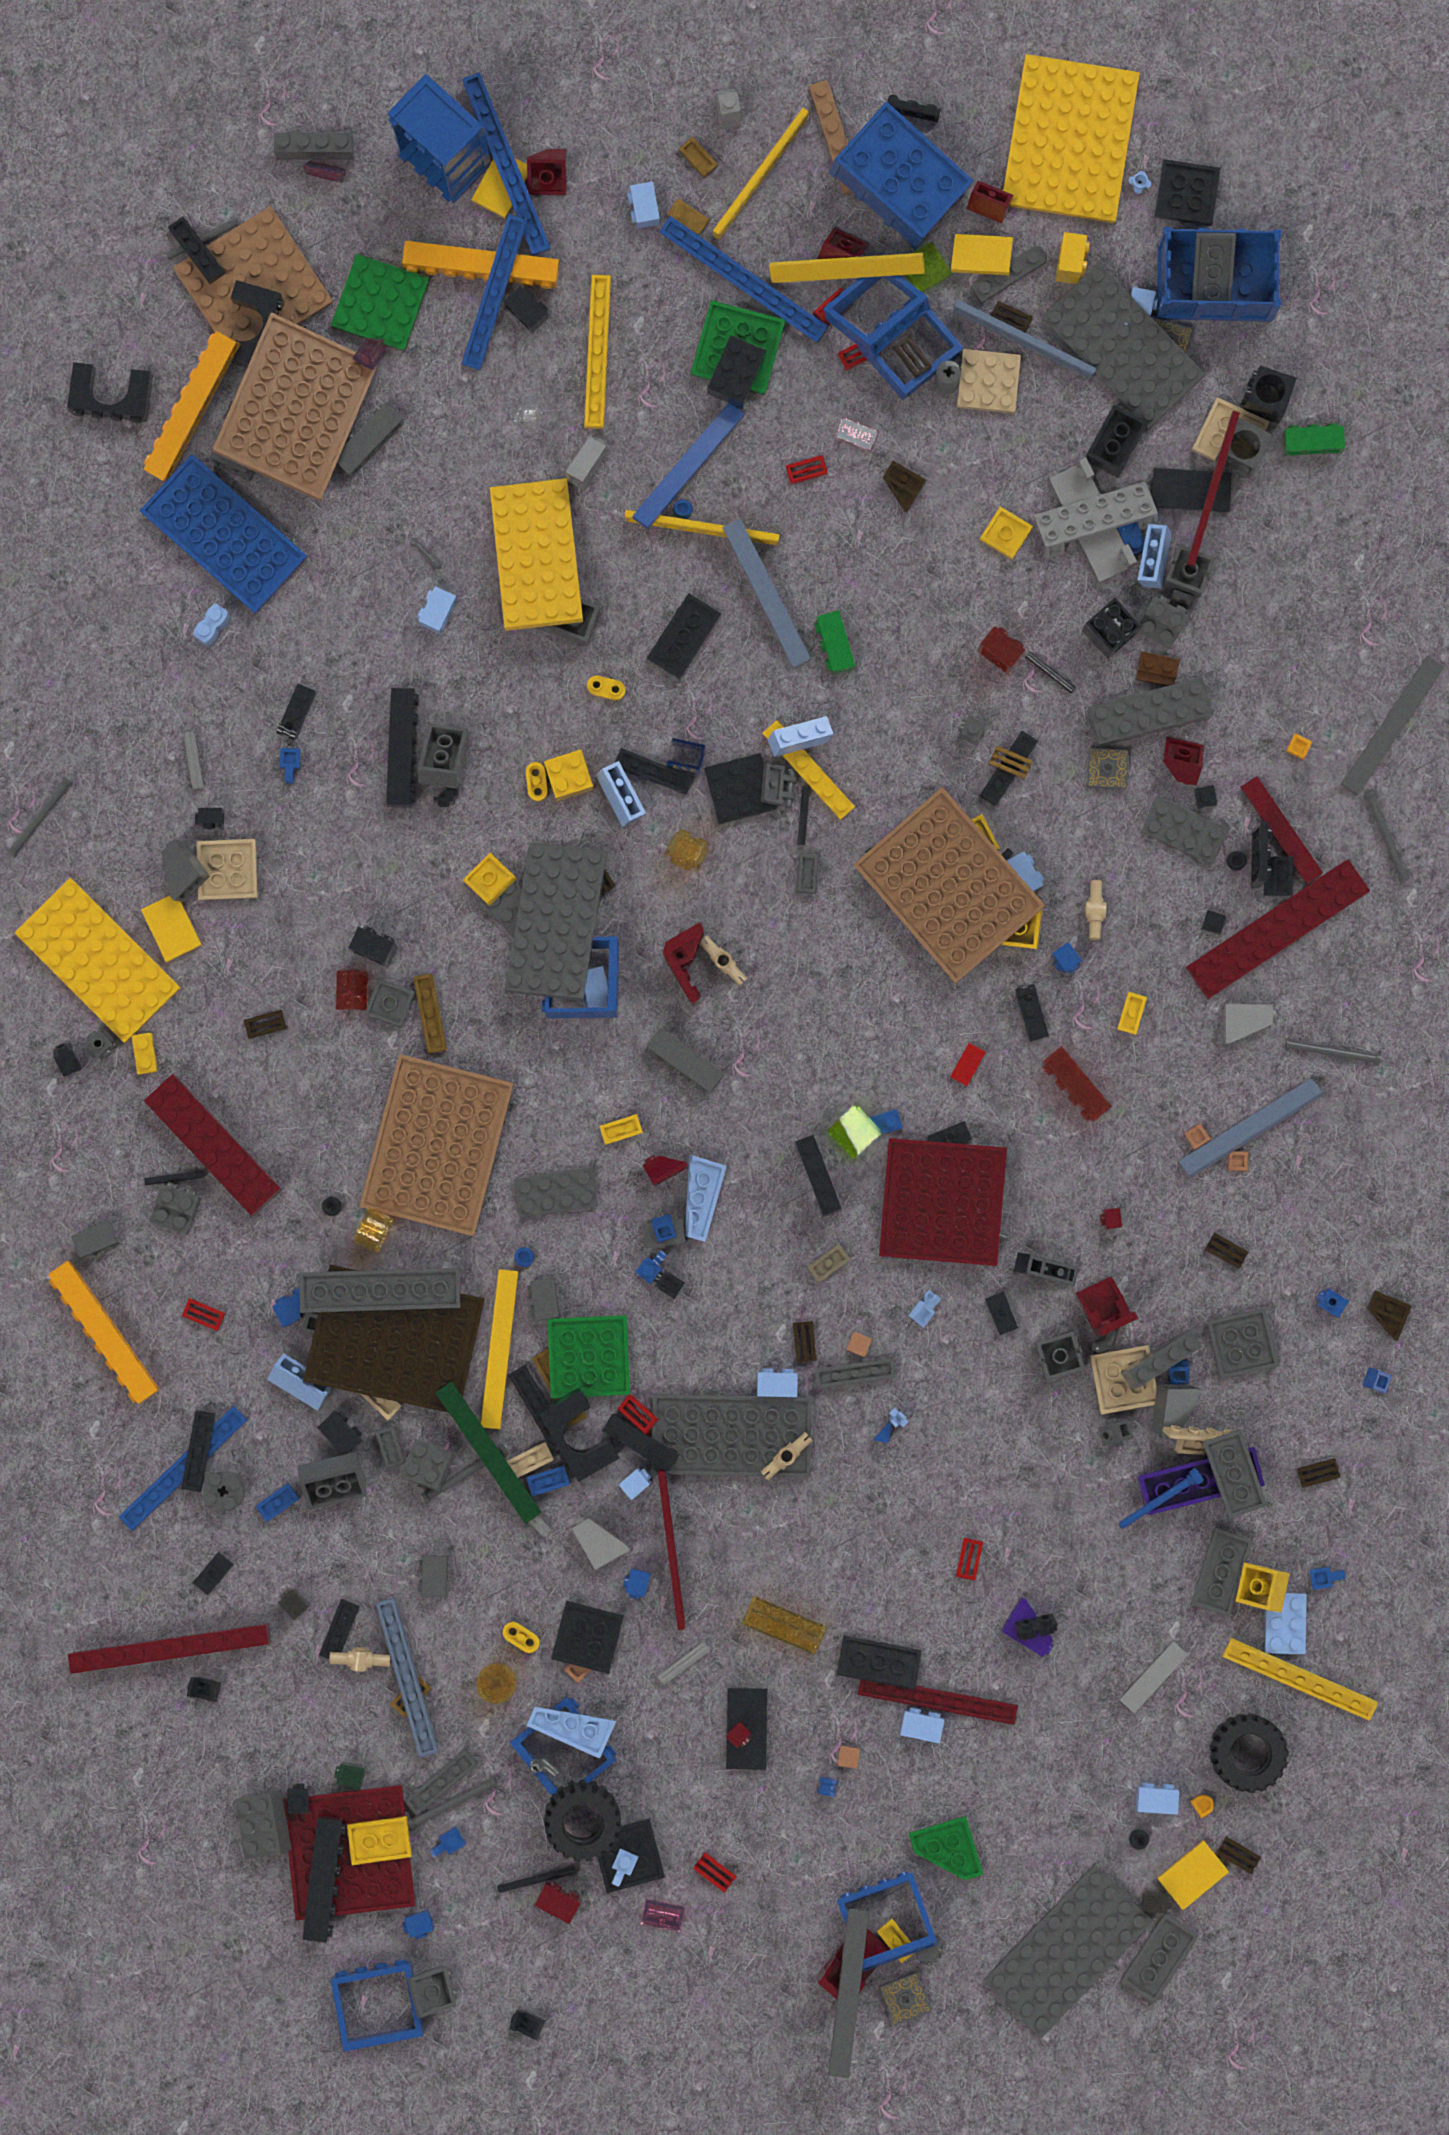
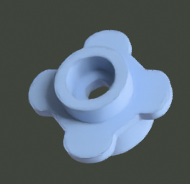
M1139 171L1128 180L1137 194H1140L1145 188L1151 187V181L1148 180L1144 171Z

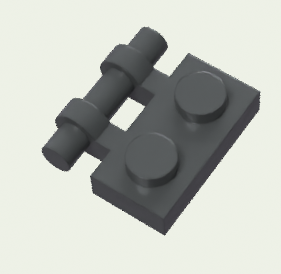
M771 763L764 764L761 802L779 806L782 804L783 799L785 801L784 807L792 808L793 801H795V794L793 793L794 785L796 784L795 770L788 769L787 774H784L785 766ZM784 783L786 784V791H783Z

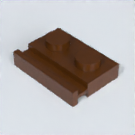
M1142 651L1135 680L1161 686L1174 685L1180 659Z

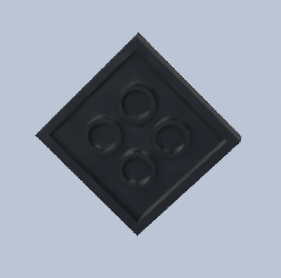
M1163 159L1154 218L1212 226L1221 168Z
M761 753L704 768L719 825L776 810L775 805L761 802L764 769Z
M1260 821L1252 829L1251 888H1260L1271 876V867L1268 866V859L1271 858V847H1268V839H1271L1272 829L1268 827V822Z
M566 1600L551 1659L609 1674L624 1615Z
M650 1818L621 1825L617 1842L612 1844V1849L609 1852H603V1856L598 1858L607 1893L665 1878ZM621 1848L637 1855L638 1859L631 1875L624 1874L618 1887L612 1884L617 1872L612 1866Z

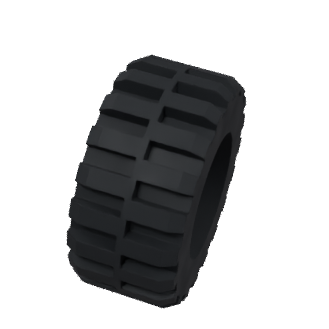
M1242 1713L1237 1714L1233 1718L1229 1717L1224 1724L1221 1723L1217 1727L1218 1731L1213 1733L1211 1737L1213 1741L1209 1745V1750L1211 1751L1209 1757L1215 1773L1223 1782L1237 1791L1255 1793L1258 1790L1261 1792L1267 1790L1266 1787L1274 1786L1276 1784L1275 1781L1278 1778L1281 1779L1284 1774L1282 1773L1283 1769L1287 1768L1288 1765L1286 1759L1289 1756V1750L1286 1748L1287 1742L1282 1736V1732L1272 1722L1262 1716L1250 1713L1244 1715ZM1245 1734H1253L1260 1737L1267 1747L1265 1762L1260 1768L1252 1772H1245L1236 1768L1230 1757L1233 1743L1237 1738Z
M579 1780V1783L571 1781L568 1782V1786L559 1787L557 1789L558 1792L552 1794L550 1802L547 1803L545 1808L544 1826L549 1843L553 1845L557 1853L561 1852L563 1857L567 1859L572 1857L574 1861L580 1862V1859H585L587 1862L592 1861V1857L596 1856L597 1859L602 1857L603 1852H609L612 1849V1844L617 1842L618 1833L621 1831V1815L615 1797L607 1791L606 1787L603 1785L600 1787L594 1781L586 1783L585 1780ZM577 1804H590L596 1807L602 1818L600 1828L588 1837H575L569 1834L564 1827V1816L571 1807Z

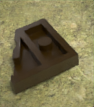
M895 461L891 462L883 476V480L904 512L908 513L924 486L926 479Z
M1374 1291L1367 1310L1391 1338L1398 1341L1412 1306Z

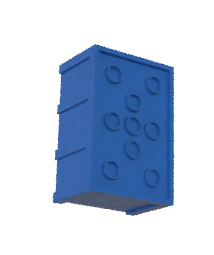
M426 73L388 112L390 117L388 121L391 123V128H393L395 135L394 139L398 146V157L404 162L408 160L415 167L413 170L420 177L424 175L427 178L426 182L432 188L436 186L443 192L441 196L447 202L451 200L455 203L489 168L491 162L483 125Z
M887 101L834 159L829 174L834 178L837 177L847 186L860 202L862 200L878 214L888 227L891 226L909 242L910 247L915 251L921 245L926 235L958 199L961 200L966 195L974 181Z
M1164 227L1157 244L1158 302L1156 318L1163 320L1273 322L1281 307V299H1279V241L1281 239V229H1273V231H1246V229L1207 230V228H1199L1198 230ZM1196 232L1236 233L1231 301H1191Z

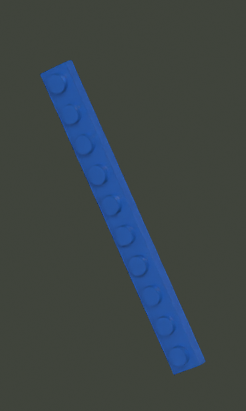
M480 72L463 78V85L478 122L484 127L486 142L517 217L528 220L524 236L532 256L551 250Z
M670 216L659 231L660 234L774 314L784 319L814 342L818 343L828 329V326L673 217Z

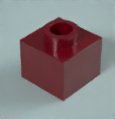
M1120 1208L1102 1210L1103 1214H1100V1224L1104 1226L1105 1230L1122 1228Z
M739 1720L725 1734V1737L736 1748L739 1745L743 1747L751 1739L749 1737L751 1731Z

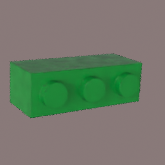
M1330 423L1319 427L1318 424H1310L1307 427L1299 428V425L1288 426L1283 432L1284 456L1343 453L1345 450L1344 425L1338 426V423Z
M839 610L816 616L814 628L816 634L821 635L822 641H819L822 653L826 652L827 659L825 660L827 671H831L833 676L854 670L856 665Z

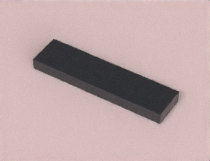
M184 216L168 226L169 231L209 284H212L226 274Z
M1021 731L1009 751L1028 758L1038 740ZM1005 755V758H1007V759H1010V760H1012V761H1014V762H1017V763H1019V764H1021V765L1024 764V763L1021 762V761H1018V760H1016V759H1014V758H1011V757ZM1003 761L1000 763L1018 772L1020 770L1019 768L1014 767ZM997 768L979 797L996 807L1015 776Z
M623 748L620 749L615 763L620 762L624 771L683 795H687L693 780V776Z
M524 1365L508 1376L546 1441L550 1443L551 1441L547 1436L550 1432L547 1427L542 1428L537 1419L540 1416L538 1410L547 1406L548 1402L528 1368Z
M195 1411L181 1489L202 1492L216 1413Z
M611 1414L602 1430L667 1472L671 1471L679 1456L675 1451L649 1435L644 1434L641 1430L615 1414Z

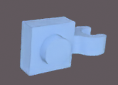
M928 1290L924 1295V1302L920 1300L908 1316L924 1328L935 1314V1311L932 1309L940 1302L941 1298Z
M896 1408L889 1412L891 1415L889 1420L895 1427L899 1425L904 1427L908 1423L905 1419L906 1416Z
M620 1848L612 1868L617 1870L612 1881L613 1885L619 1887L624 1874L631 1875L638 1859L637 1855Z

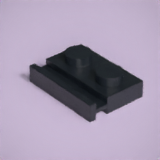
M1271 857L1268 859V866L1271 867V876L1264 883V896H1293L1294 857Z

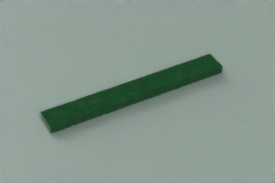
M451 1381L435 1392L523 1522L527 1524L542 1513L454 1383Z

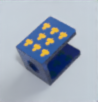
M672 738V745L701 751L698 766L667 760V766L700 774L706 745Z

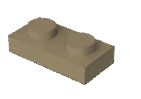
M838 1244L807 1268L819 1283L851 1259L840 1244Z

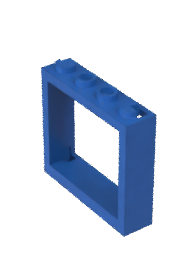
M900 275L857 278L850 287L843 290L837 298L827 304L824 312L830 324L869 355L875 357L930 309L926 295ZM884 277L913 301L869 338L843 318L840 313Z
M911 298L908 299L904 303V307L902 309H904L913 300ZM898 309L893 311L886 322H879L874 327L875 330L869 334L867 332L865 335L870 338L900 311ZM931 309L923 314V316L951 349L931 364L932 368L923 375L921 374L917 379L914 377L904 385L878 354L872 357L858 346L861 353L902 401L935 376L937 368L942 362L954 361L962 354L964 349Z
M617 936L594 937L592 949H609L608 1007L553 1008L554 998L545 997V1000H542V1012H545L547 1019L618 1018L619 940Z
M566 1696L551 1708L560 1711L566 1706L570 1713L581 1714L577 1709L580 1706L573 1697L570 1699ZM527 1727L510 1742L529 1768L530 1763L535 1758L523 1744L522 1740L535 1731L531 1727ZM605 1745L602 1752L607 1760L582 1779L586 1783L592 1781L616 1761L615 1755L617 1753L611 1745ZM545 1771L534 1773L551 1796L553 1793L556 1794L558 1792V1787Z
M908 1871L896 1875L897 1878L889 1880V1878L880 1880L878 1885L870 1887V1885L859 1888V1892L854 1894L851 1892L844 1893L837 1900L846 1925L848 1912L845 1905L909 1882L929 1935L870 1958H863L862 1972L938 1945L912 1872L909 1874Z
M399 1959L394 1961L395 1964L387 1965L386 1962L375 1964V1968L367 1969L366 1966L355 1968V1972L347 1973V1970H342L332 1976L331 1985L344 2052L422 2037L424 2035L422 2018H417L407 1978L414 1976L412 1961ZM405 1971L415 2026L349 2039L339 1984Z

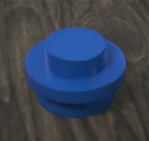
M679 500L673 507L674 515L681 519L689 518L693 511L691 503L687 500Z
M522 1247L515 1252L514 1259L517 1265L528 1267L534 1261V1254L529 1248Z

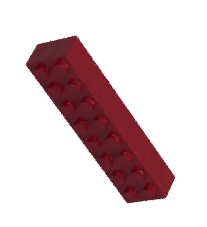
M170 1075L144 1100L152 1111L251 1216L259 1213L283 1190L176 1075Z

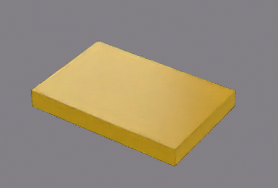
M515 158L523 181L526 183L527 164ZM493 159L471 201L506 219L513 206Z
M955 234L951 272L1009 275L1013 237Z
M171 895L141 909L167 963L202 946L182 902L172 900Z
M407 1816L347 1824L352 1865L412 1857Z
M1202 1840L1159 1875L1157 1879L1181 1909L1184 1910L1227 1875L1229 1871L1206 1842Z

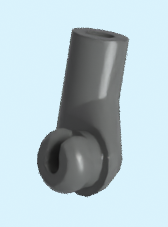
M1111 1331L1106 1334L1104 1340L1100 1342L1094 1341L1091 1349L1098 1354L1110 1350L1113 1347L1117 1332Z
M546 1758L535 1759L530 1763V1770L533 1773L546 1771L554 1778L560 1771Z

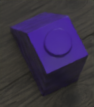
M1021 1596L1001 1631L1041 1657L1045 1654L1048 1655L1054 1646L1051 1644L1053 1639L1050 1635L1040 1637L1039 1631H1035L1036 1638L1025 1641L1022 1639L1018 1640L1014 1622L1037 1617L1027 1600Z

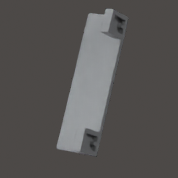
M1086 457L1079 460L1076 466L1049 479L1062 506L1100 495L1093 481L1094 472ZM1117 528L1078 539L1099 582L1134 567L1137 562L1129 544L1124 545Z
M1146 482L1035 514L1034 516L1044 542L1046 559L1064 554L1065 543L1134 522H1137L1140 531L1147 529L1148 524L1158 525V512Z

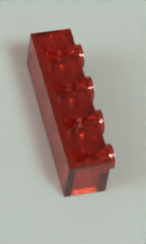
M1062 1046L1042 1061L1044 1065L1042 1066L1043 1070L1048 1076L1053 1075L1057 1080L1054 1082L1061 1091L1065 1090L1069 1095L1067 1099L1074 1107L1077 1105L1081 1109L1080 1114L1085 1121L1088 1122L1090 1120L1093 1123L1112 1107Z

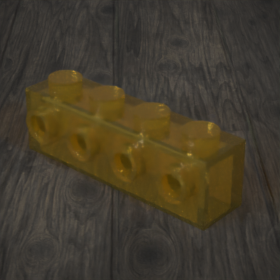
M756 1596L752 1597L742 1621L744 1626L814 1655L822 1642L827 1628L823 1624Z

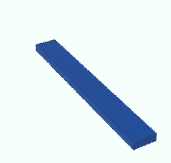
M508 214L461 363L464 366L481 370L528 221L526 219Z
M728 403L639 507L632 518L648 530L744 417V413Z
M235 1406L214 1424L208 1458L248 1420ZM188 1450L119 1516L131 1531H134L182 1484Z

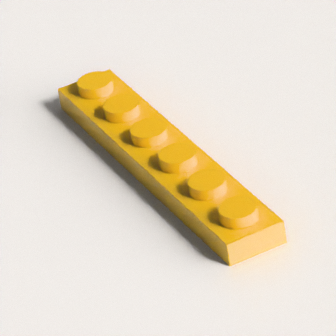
M776 720L762 734L768 739L774 730L784 727ZM804 749L782 755L840 821L855 808L851 801Z

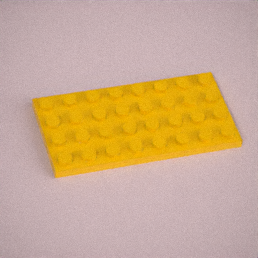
M567 478L490 487L505 631L583 622Z
M69 878L14 932L124 1043L135 1035L181 989L72 878Z

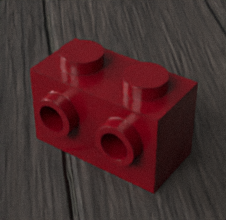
M978 180L971 192L967 210L1002 224L1009 212L1013 195Z
M546 1881L534 1906L570 1925L582 1900L579 1899L577 1893L570 1890L568 1892L562 1890L560 1884L554 1881L550 1883Z

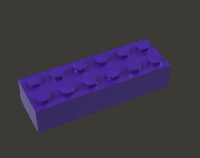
M1252 1446L1247 1447L1260 1486L1263 1487L1265 1484L1256 1449ZM1208 1458L1136 1475L1144 1506L1186 1479L1187 1475L1190 1474L1189 1471L1194 1468L1198 1470L1204 1480L1199 1485L1195 1484L1193 1486L1191 1484L1147 1513V1515L1221 1497Z

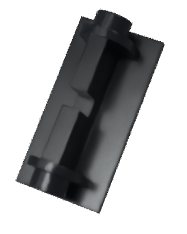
M1053 1613L1014 1622L1018 1640L1022 1639L1023 1641L1036 1638L1035 1631H1039L1040 1637L1054 1634L1058 1626Z

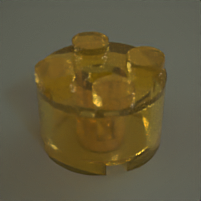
M680 829L679 832L673 834L664 852V857L670 856V862L685 870L690 871L691 868H695V872H699L709 852L708 842L702 838L696 839L691 837L689 832Z
M369 1207L365 1213L366 1217L359 1225L353 1243L374 1253H379L387 1239L386 1235L391 1229L394 1219L385 1213Z
M497 1661L487 1664L478 1674L476 1681L477 1691L480 1697L488 1703H503L514 1694L518 1679L515 1671L508 1664ZM499 1678L501 1680L500 1684L502 1686L500 1687L498 1685L494 1687V1681L492 1679L497 1680Z

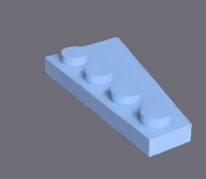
M689 1155L686 1237L706 1242L726 1165Z
M535 1706L526 1726L600 1759L616 1721Z

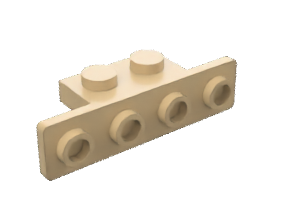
M1176 1425L1163 1427L1162 1430L1169 1438L1177 1439L1175 1447L1177 1453L1206 1455L1202 1442L1233 1432L1228 1429L1224 1431H1217L1212 1428L1200 1430L1196 1427H1188L1187 1429Z

